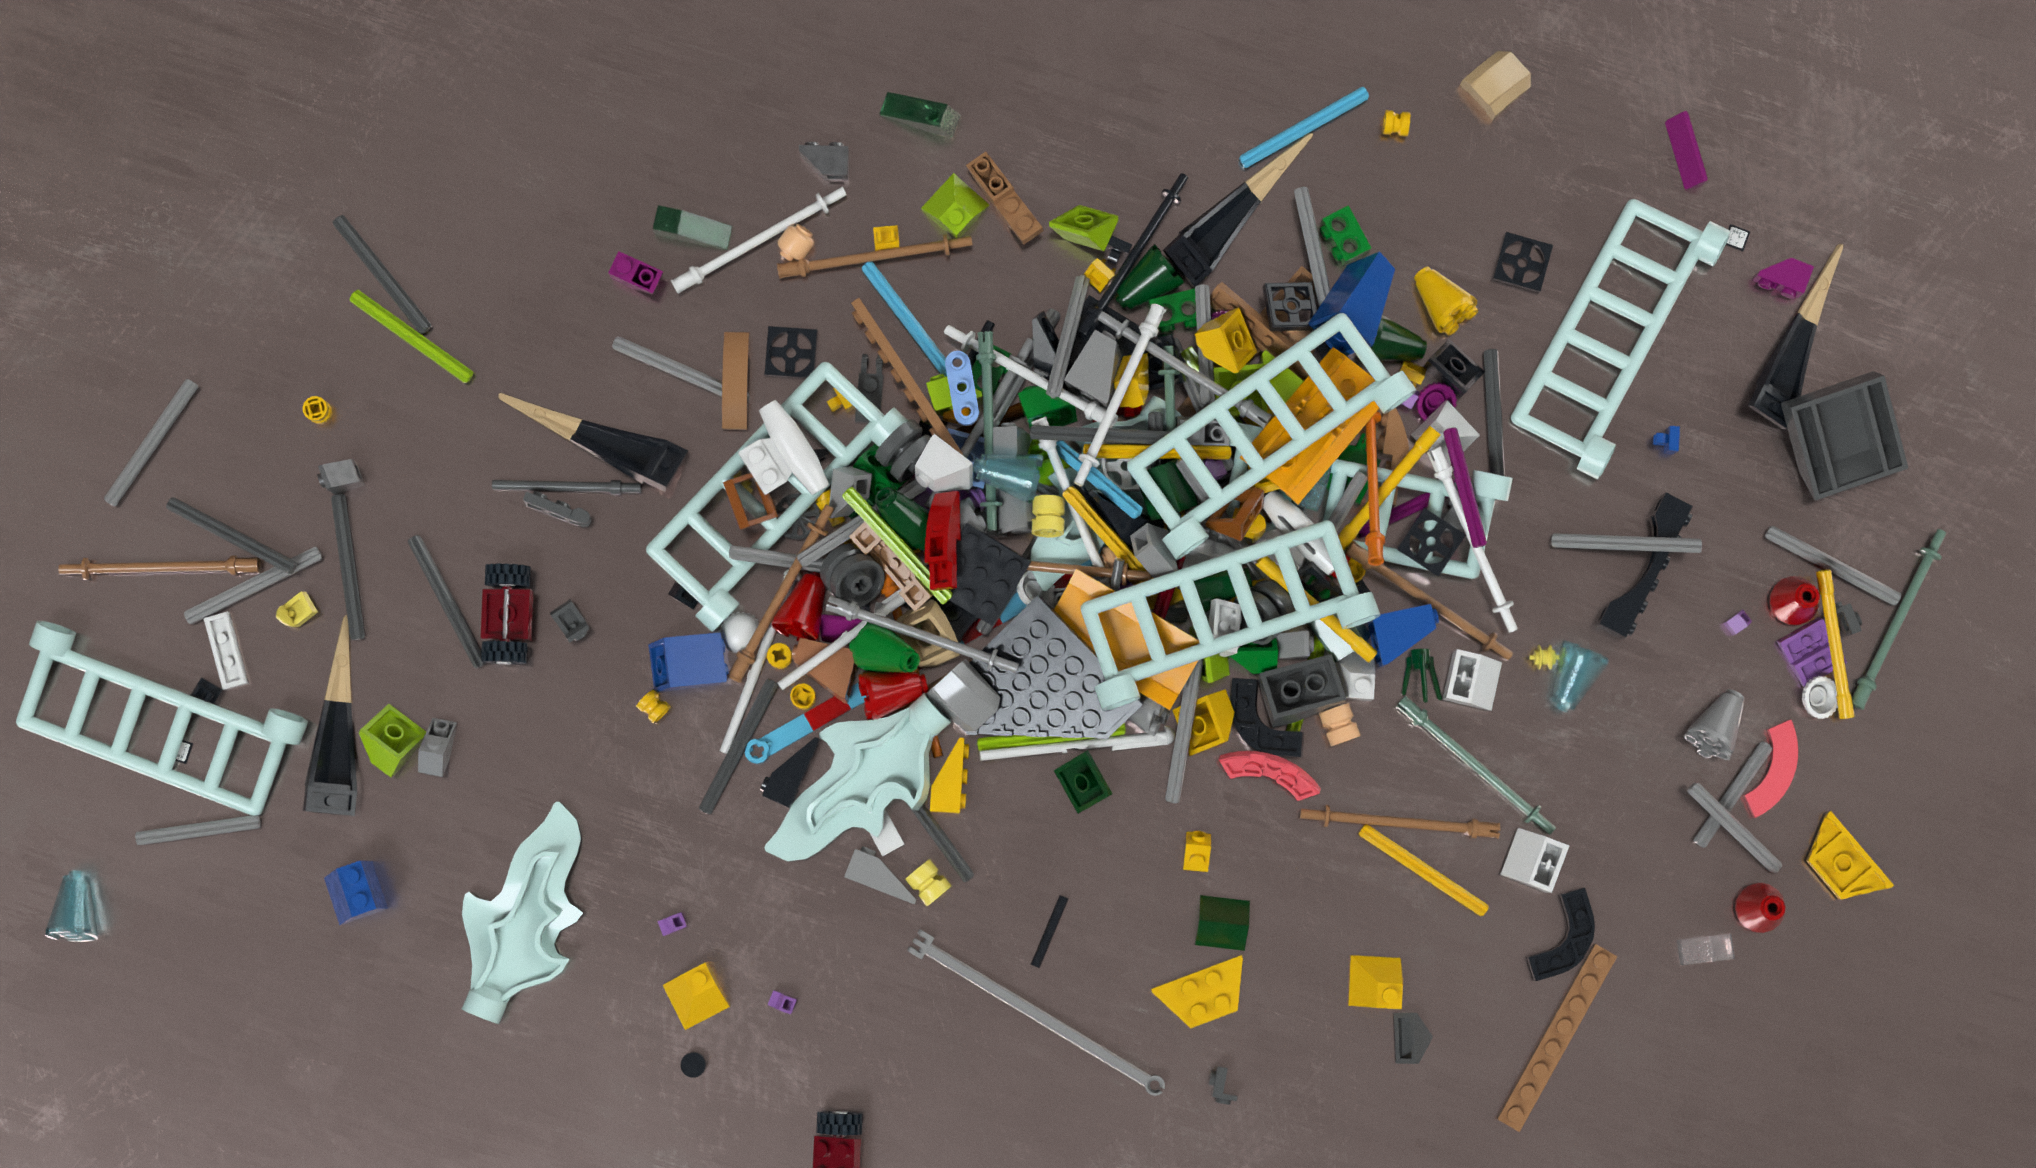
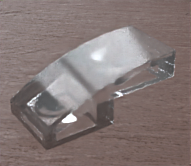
M1731 934L1677 940L1680 965L1735 959Z

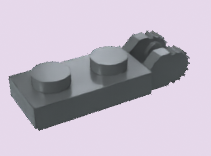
M862 354L858 390L881 411L884 375L882 374L883 361L878 355L876 358V374L867 373V366L869 365L868 354ZM856 409L855 423L868 424L870 421Z
M526 491L523 501L525 506L569 524L581 526V528L585 529L592 522L589 512L584 511L582 508L572 510L569 504L557 500L556 503L549 501L546 495L534 491L533 494Z

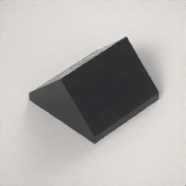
M1159 334L1150 338V342L1162 349L1163 346H1173V356L1180 360L1173 334ZM1135 343L1127 345L1130 355H1132L1136 347ZM1145 350L1143 354L1148 355L1149 391L1165 387L1164 376L1158 374L1159 370H1164V361ZM1180 372V374L1174 375V385L1186 382L1183 373Z
M1450 339L1423 366L1440 383L1449 385L1454 390L1458 399L1485 373L1479 365Z

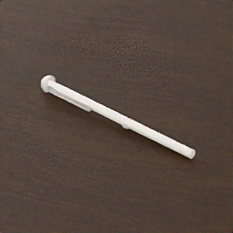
M787 569V570L783 573V575L786 576L787 573H788V571H789V569ZM800 572L798 573V575H797L795 581L793 582L791 588L789 589V591H788L786 597L784 598V600H783L781 606L783 605V603L785 602V600L787 599V597H788V596L790 595V593L792 592L796 580L799 581V580L801 579V574H800ZM771 624L763 637L755 658L756 661L752 665L751 670L748 671L747 681L719 750L723 753H728L735 739L765 662L767 651L775 636L776 630L772 628Z
M901 589L882 601L884 606L875 611L874 614L886 617L904 604L906 601L899 594ZM860 622L849 632L846 630L842 633L841 637L778 681L779 687L782 690L786 689L850 643L852 639L856 638L867 622Z
M1164 726V731H1158L1155 736L1148 733L1111 736L1108 739L1093 738L980 751V760L985 761L1057 752L1067 753L1066 749L1071 748L1093 749L1112 746V751L1169 745L1175 740V731L1169 726Z

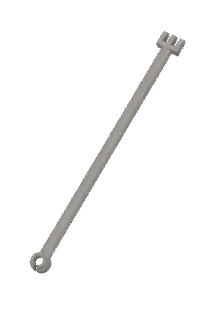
M921 929L917 932L919 936L926 939L924 942H921L914 938L912 942L918 945L920 949L917 951L909 946L907 951L921 960L926 954L1143 1085L1150 1095L1157 1096L1163 1093L1160 1089L1153 1090L1150 1088V1083L1156 1080L1160 1084L1159 1087L1165 1089L1164 1080L1160 1076L1147 1074L933 945V936Z

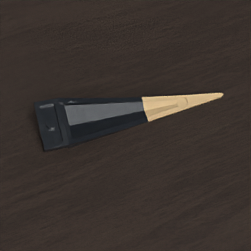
M1313 133L1303 136L1186 226L1162 250L1191 286L1196 287L1214 270L1249 217L1312 138Z
M1843 244L1836 246L1755 383L1757 388L1748 406L1781 429H1787L1781 403L1801 396L1816 329L1843 250Z
M500 393L498 396L503 402L642 484L645 482L666 492L688 455V450L665 439L585 421Z
M347 615L342 620L304 785L306 787L303 811L355 816L357 779L352 726Z

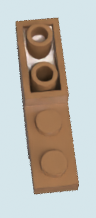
M984 152L966 165L985 196L1023 245L1044 231L1043 227L1017 195L1014 187L987 152Z
M1396 408L1386 414L1382 412L1380 426H1384L1383 435H1379L1377 450H1381L1380 457L1390 458L1389 461H1385L1384 469L1394 470L1409 452L1406 431ZM1396 486L1392 508L1396 506L1398 486Z

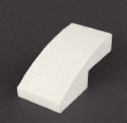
M885 809L883 829L879 837L870 833L882 857L905 845Z

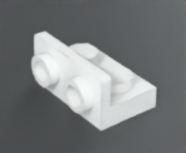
M1217 598L1211 600L1209 626L1214 639L1238 631L1242 621L1240 605ZM1239 647L1221 652L1219 655L1227 657L1237 654Z

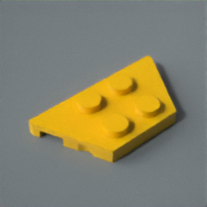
M1832 811L1825 813L1806 862L1838 899H1845L1892 888L1894 884Z
M1242 955L1154 987L1151 991L1189 1028L1238 1011Z

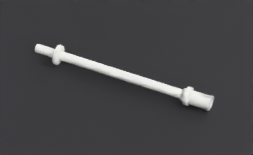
M840 187L823 198L817 193L816 202L705 265L689 267V271L670 281L678 294L696 283L698 285L703 283L702 280L705 275L785 231L788 226L795 225L820 210H823L826 214L829 213L827 206L847 195L844 188Z
M1151 304L1145 321L1140 324L1141 336L1087 454H1080L1078 457L1083 463L1074 483L1079 486L1084 485L1091 467L1099 466L1100 463L1095 458L1150 338L1157 336L1159 332L1157 328L1166 309L1158 304Z
M950 325L945 328L944 334L962 343V351L966 352L971 348L979 353L978 341L975 340L976 333L974 331H970L966 335ZM993 350V354H996V360H994L996 363L1047 390L1049 380ZM1062 388L1059 398L1084 411L1086 419H1093L1101 423L1106 409L1101 407L1099 402H1087ZM1115 414L1109 429H1112L1116 424L1118 415Z
M1046 416L1031 422L1032 425L1049 426ZM1039 440V448H1043L1047 452L1061 489L1064 492L1071 484L1056 450V442L1058 440ZM1068 503L1092 565L1104 567L1087 523ZM1098 577L1097 580L1110 587L1111 578Z
M1442 447L1433 448L1426 452L1435 470L1433 474L1445 486L1497 604L1492 611L1493 613L1500 612L1508 632H1513L1518 629L1509 609L1514 603L1513 601L1505 600L1483 548H1474L1472 546L1460 496L1451 478L1452 471L1454 470L1452 466L1448 465Z

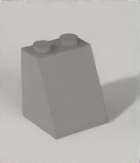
M1094 330L1066 375L1064 382L1072 394L1087 402L1097 401L1101 407L1107 410L1115 392L1113 381L1121 364L1122 354L1119 345L1115 341L1116 338L1107 331L1100 333Z

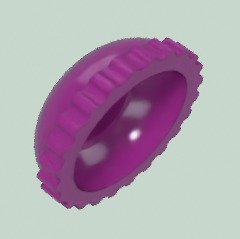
M1433 382L1423 387L1416 400L1417 412L1424 421L1446 400L1454 408L1457 406L1454 390L1449 385L1440 382Z

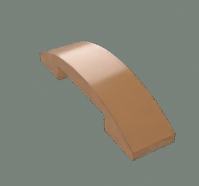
M724 332L722 372V429L747 430L749 332Z
M863 522L849 536L865 555L870 553L901 589L899 592L900 596L914 612L933 596L866 522Z

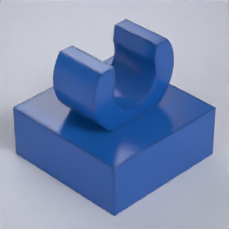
M1669 426L1665 429V433L1653 435V445L1664 446V454L1674 455L1679 451L1680 426Z

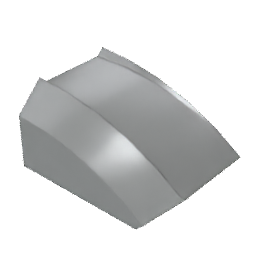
M966 659L960 662L926 694L946 716L964 731H976L997 712L1001 699L996 691Z

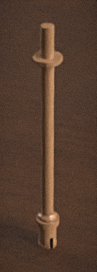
M943 234L942 241L808 261L802 258L799 261L777 263L779 279L798 275L807 277V274L814 270L945 250V254L948 256L950 255L949 249L973 245L971 236L947 239V234Z
M826 504L815 524L808 522L807 526L811 531L799 553L815 544L820 535L827 536L828 532L824 530V527L834 511L833 507ZM797 557L746 648L737 652V659L727 675L732 680L741 683L750 664H754L756 661L754 652L802 568Z
M1352 541L1346 548L1344 554L1360 563L1364 570H1375L1423 604H1431L1432 609H1436L1438 614L1483 643L1482 651L1487 652L1489 649H1492L1506 660L1512 657L1513 652L1496 641L1497 634L1495 632L1488 636L1385 565H1370L1368 563V551L1355 541Z
M231 555L226 561L90 564L88 558H83L81 564H60L59 574H82L84 580H88L91 574L226 570L231 575H237L238 573L245 572L259 573L261 565L260 558L258 557L238 558L236 555Z
M1031 561L1027 568L1028 571L1072 575L1076 569H1079L1089 576L1111 578L1113 568L1039 561ZM1125 563L1121 577L1122 585L1126 586L1128 580L1148 581L1152 579V576L1148 571L1129 570L1128 563Z
M1325 805L1324 811L1300 810V819L1323 820L1324 827H1328L1329 821L1462 832L1467 833L1470 838L1474 839L1477 836L1499 839L1500 833H1498L1500 831V823L1479 822L1478 819L1461 823L1330 811L1329 805Z

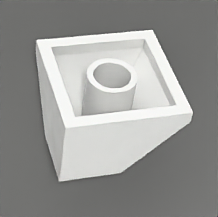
M1448 400L1444 401L1411 434L1417 441L1429 425L1440 433L1441 436L1429 450L1441 446L1449 466L1451 461L1443 434L1446 429L1454 427L1458 429L1463 452L1480 436Z
M934 434L915 465V477L921 486L929 487L934 492L970 489L973 486V463Z
M1326 649L1324 651L1323 656L1329 655ZM1353 651L1338 662H1334L1346 700H1374V658L1368 663Z

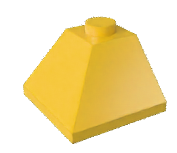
M1235 308L1205 323L1195 333L1197 346L1201 349L1203 356L1233 373H1238L1257 353L1240 308Z
M1226 689L1197 699L1188 749L1189 756L1229 740L1235 712ZM1181 706L1172 709L1177 724Z
M1350 955L1348 1006L1402 1009L1403 978L1401 958Z
M708 962L687 971L663 985L685 1030L730 1007Z

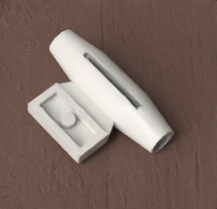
M776 400L762 407L759 412L770 438L759 439L739 451L738 454L763 494L766 495L786 483L791 473L795 475L811 495L827 487L829 483L819 459L797 423Z
M1276 490L1271 491L1264 497L1263 509L1276 526V529L1267 531L1255 544L1313 525L1314 523L1299 507ZM1323 538L1289 548L1297 571L1304 567L1306 558L1327 575L1334 572ZM1275 554L1268 556L1277 565H1279Z

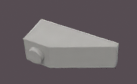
M863 846L861 850H854L844 876L845 878L909 903H916L917 899L880 858L875 857L876 851Z

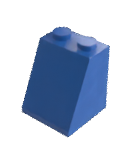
M1431 604L1384 613L1378 618L1367 622L1368 630L1371 634L1372 647L1378 651L1375 656L1377 669L1389 664L1436 629L1439 619L1436 609H1432Z
M721 632L665 637L648 644L653 686L657 693L713 686L727 682L729 670L724 662L725 641L721 638Z
M360 860L337 868L324 877L339 925L388 909L373 861Z

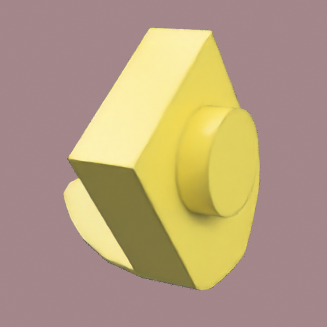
M301 591L277 609L276 618L286 626L300 627L317 614L318 611L307 592Z

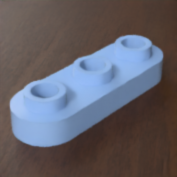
M953 351L946 357L945 366L954 416L959 424L969 426L974 424L979 417L970 359L962 351ZM955 359H960L962 361V365L960 367H955L953 365V361ZM961 383L967 386L963 392L957 389V386ZM964 408L971 410V414L968 416H964L961 412Z

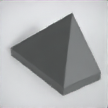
M1394 1013L1396 1063L1419 1064L1433 1036L1417 1013Z

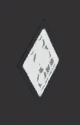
M1730 224L1728 230L1732 232L1726 245L1744 251L1750 231Z
M182 740L175 761L186 764L193 743Z

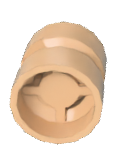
M1349 703L1319 713L1323 727L1328 728L1326 736L1330 747L1361 736L1357 723L1351 721L1354 715Z

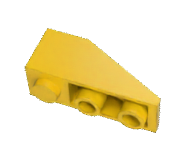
M965 738L958 739L931 786L930 812L960 814V808L965 809L966 794L961 793L962 783L967 784L968 769L963 768V759H968L969 744H964Z

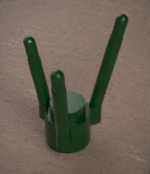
M1430 649L1410 650L1411 657H1406V670L1401 694L1406 695L1411 669L1414 666V670L1421 673L1423 702H1428L1426 670H1430L1437 699L1441 701L1442 695L1434 667V657L1431 656Z

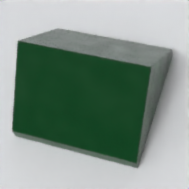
M1179 459L1147 470L1177 513L1198 505L1193 489L1176 466ZM1139 486L1150 520L1154 521L1162 518Z
M1088 750L1053 770L1078 814L1112 795L1109 786Z
M1200 895L1195 945L1245 951L1249 930L1250 901Z

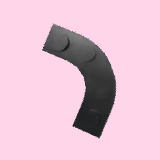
M1232 678L1231 704L1235 712L1233 723L1241 737L1251 747L1260 752L1276 756L1303 758L1304 732L1270 729L1261 721L1257 710L1259 680Z
M1585 887L1560 894L1568 924L1566 937L1559 946L1527 957L1534 981L1543 980L1571 970L1584 959L1594 939L1595 921Z

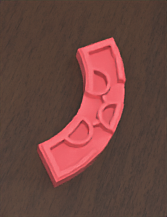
M1791 719L1767 729L1771 747L1773 748L1769 770L1753 790L1743 795L1753 818L1764 814L1778 803L1794 778L1798 762V741Z
M1258 751L1230 752L1219 757V762L1230 779L1242 776H1267L1275 779L1276 783L1291 792L1297 801L1320 794L1321 788L1306 771L1282 757Z

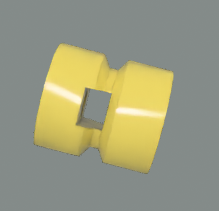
M1056 495L1034 497L1032 499V513L1036 515V518L1032 519V534L1046 538L1064 535L1065 520L1061 516L1065 513V499Z
M930 859L905 879L913 890L920 891L918 896L926 906H929L952 887L943 875L939 876L937 874L938 868Z

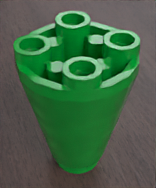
M869 622L859 631L856 638L851 640L849 645L850 651L853 652L852 656L855 664L860 669L866 671L913 672L917 669L920 662L918 653L892 630Z

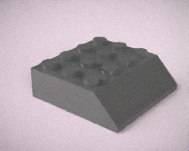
M1872 371L1781 403L1799 473L1814 500H1819L1908 469L1885 375Z

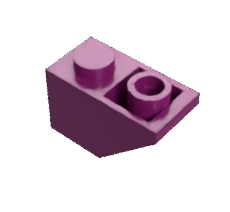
M618 251L608 272L611 279L632 289L654 294L664 273Z
M1789 258L1759 271L1752 280L1758 282V286L1767 290H1772L1773 288L1781 291L1782 296L1795 299V297L1799 298L1804 294L1814 266L1794 258Z

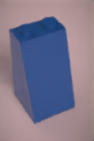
M1380 251L1348 264L1308 324L1313 330H1316L1335 315L1344 313L1349 317L1367 344L1372 347L1395 268ZM1340 331L1325 341L1331 349L1335 348L1345 356L1355 353Z

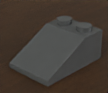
M1332 654L1259 674L1258 683L1272 728L1300 721L1346 701Z

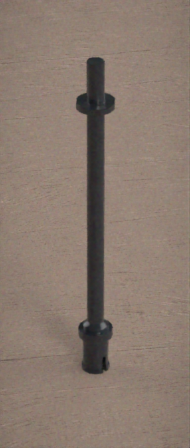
M1180 173L1170 190H1162L1163 202L1097 305L1088 308L1086 318L1079 329H1077V334L1082 333L1080 335L1082 338L1089 340L1099 323H1102L1098 320V317L1109 305L1173 203H1181V198L1178 195L1189 179L1187 175Z

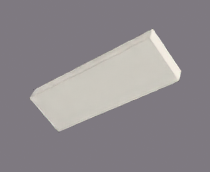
M227 611L204 618L222 689L228 690L248 684L230 612Z

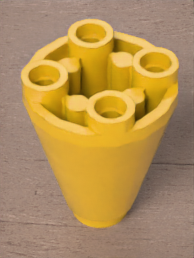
M1427 266L1415 275L1414 280L1416 281L1418 292L1438 332H1445L1448 336L1452 335L1458 330L1460 323L1465 319L1473 318L1478 313L1476 308L1477 299L1436 270H1431Z

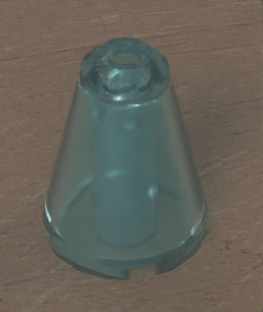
M981 454L980 458L975 457L973 472L976 473V479L1025 503L1032 504L1040 478V470L1038 469L1042 467L1043 455Z
M1564 640L1560 649L1551 700L1555 702L1554 707L1564 712H1568L1569 709L1574 710L1607 667L1608 658L1590 649L1579 647L1578 644Z
M70 871L69 875L63 877L45 930L46 937L59 940L60 935L63 938H67V941L72 942L97 939L98 931L90 878L85 876V872Z

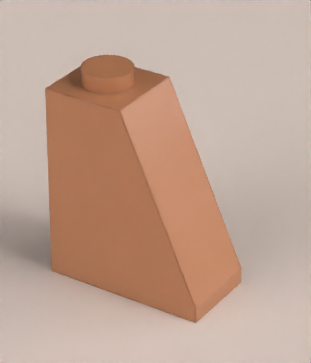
M800 638L798 645L795 644L793 647L792 659H794V663L798 668L830 644ZM843 647L806 675L840 701L848 704L858 666L854 662L853 652L849 648Z

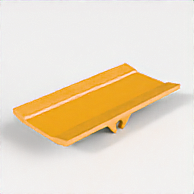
M1332 348L1319 363L1346 401L1375 382L1371 375L1335 348ZM1310 376L1305 379L1285 403L1304 430L1333 411V408ZM1375 401L1371 402L1267 475L1266 478L1299 505L1378 411V405ZM1274 416L1255 438L1252 445L1264 460L1291 441L1292 438L1277 417ZM1241 455V456H1240V459L1243 460L1244 462H1246L1245 459H1244V458L1242 457V455Z
M1076 569L1054 611L1095 652L1080 608L1084 602L1115 592V590ZM1131 602L1098 613L1118 671L1152 660ZM1151 612L1166 655L1200 644L1199 640ZM1198 661L1136 681L1138 691L1170 710Z

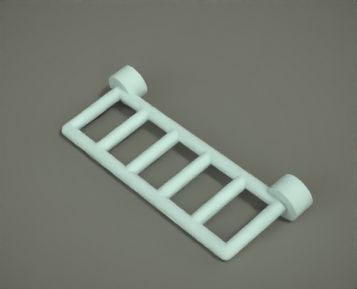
M1630 199L1622 210L1511 415L1512 423L1581 457L1577 470L1599 480L1616 448V444L1602 438L1697 261L1700 260L1713 267L1720 257L1732 231L1709 221L1704 231H1701L1637 199ZM1636 216L1691 242L1675 271L1621 245ZM1613 258L1668 284L1653 313L1647 312L1598 288ZM1590 300L1645 327L1629 356L1575 330ZM1567 343L1622 369L1606 399L1552 372ZM1544 385L1599 412L1583 442L1529 415Z
M1339 313L1128 462L1127 469L1171 530L1162 541L1174 558L1178 560L1209 538L1200 524L1203 520L1371 402L1375 401L1383 414H1386L1405 402L1417 390L1403 371L1390 376L1349 317L1344 313ZM1339 331L1375 380V382L1348 401L1344 399L1311 353L1313 349ZM1296 361L1300 362L1333 408L1331 413L1306 430L1303 429L1269 381ZM1255 390L1260 393L1292 438L1291 441L1264 460L1228 411V409ZM1214 419L1217 420L1251 468L1223 489L1187 440V438ZM1173 448H1175L1209 496L1206 501L1181 518L1145 469Z
M829 362L820 363L781 406L836 457L823 470L829 485L816 494L811 495L795 475L791 473L788 481L801 495L778 519L774 518L761 523L767 530L750 548L769 550L831 485L833 469L848 467L872 441L880 447L886 438L899 426L907 422L908 419L895 407L884 415ZM825 380L870 421L847 446L839 441L802 405ZM764 423L646 547L647 554L703 606L696 614V617L711 632H714L739 606L740 603L728 592L756 563L729 558V549L732 544L703 518L699 512L722 488L725 489L723 482L733 479V476L745 465L738 452L759 439L770 438ZM740 483L735 485L743 507L755 519L767 515L765 507ZM688 524L733 565L709 591L665 550L670 542Z
M1237 422L1251 443L1264 429L1259 426ZM1229 438V445L1235 446ZM1237 448L1229 484L1247 472L1248 464L1240 459L1241 454ZM1336 459L1326 471L1333 473L1323 521L1330 518L1343 496L1347 476L1354 477L1356 472H1361L1368 477L1367 465ZM1377 467L1378 483L1383 484L1393 470ZM1473 470L1471 483L1476 502L1479 503L1478 510L1487 541L1495 500L1508 501L1513 478ZM1407 473L1397 486L1430 493L1427 510L1441 518L1445 496L1449 497L1443 482L1439 479ZM1396 488L1379 507L1380 533L1385 538ZM1281 489L1278 490L1281 495L1292 501ZM1233 499L1226 509V513L1230 518L1233 516L1235 507L1239 508L1240 501ZM1434 520L1425 521L1423 531L1431 532L1437 522ZM1266 522L1265 533L1276 529L1273 522ZM1427 538L1426 544L1429 547L1435 545V538ZM1353 540L1368 551V546L1365 542ZM1383 545L1385 562L1428 570L1396 548ZM1471 545L1467 563L1450 559L1441 573L1470 579L1477 578L1481 568ZM1430 552L1424 562L1429 564L1438 563L1443 558L1433 556V552Z
M1329 520L1086 601L1080 608L1105 682L1094 687L1102 711L1119 708L1140 699L1136 681L1337 613L1342 629H1349L1381 616L1373 593L1359 594L1335 526ZM1323 538L1343 595L1310 606L1289 548ZM1275 554L1295 611L1262 622L1242 564ZM1227 570L1247 628L1214 639L1194 581ZM1179 586L1200 644L1166 655L1146 597ZM1131 602L1152 660L1118 671L1098 613Z
M36 622L29 645L39 650L40 653L16 718L18 727L246 814L259 816L262 813L286 744L300 745L308 723L305 718L288 711L270 708L264 723L71 651L76 636L74 631L51 622ZM53 660L85 672L66 728L34 717ZM99 678L132 689L112 746L80 734ZM146 695L178 707L158 764L126 752ZM192 712L224 724L205 781L173 770ZM239 730L271 742L251 799L219 787Z

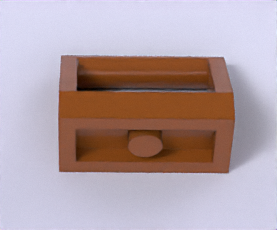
M751 473L723 482L740 530L779 517L770 493L764 495L756 483L767 515L748 521L735 485L752 479Z
M1250 487L1234 499L1244 503L1235 518L1220 519L1232 502L1230 501L1213 513L1206 521L1205 526L1213 531L1242 541L1264 507V490L1256 487Z

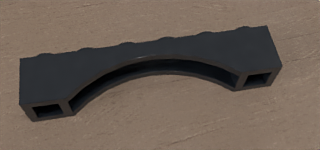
M1667 492L1661 495L1650 516L1653 537L1681 538L1682 536L1679 535V532L1683 526L1687 527L1693 516L1690 513L1693 506ZM1651 552L1646 570L1639 581L1627 593L1605 605L1595 624L1596 627L1619 639H1624L1627 635L1631 636L1637 626V623L1634 621L1638 613L1642 615L1648 605V601L1645 600L1648 593L1654 592L1660 581L1657 579L1660 570L1664 571L1670 562L1669 552Z

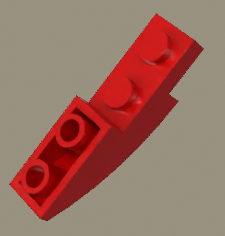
M959 491L935 494L930 507L925 538V563L929 564L930 589L933 591L957 588L956 541H961Z

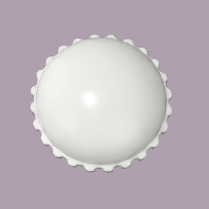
M1026 570L1016 586L1020 599L1028 605L1037 595H1040L1049 604L1048 590L1042 591L1032 571Z
M737 612L728 616L723 621L724 623L720 629L721 638L725 641V647L733 653L745 649L759 625V620L754 615L745 612Z
M1817 676L1806 683L1802 692V703L1807 713L1811 714L1812 717L1818 719L1828 718L1838 708L1834 681L1825 676Z

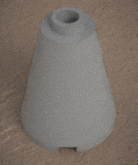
M1016 467L1002 469V474L997 476V501L1002 502V506L997 507V536L1008 537L1007 532H1012L1015 536L1031 533L1032 519L1036 518V515L1032 513V499L1034 497L1025 478L1020 476L1018 470L1016 471Z

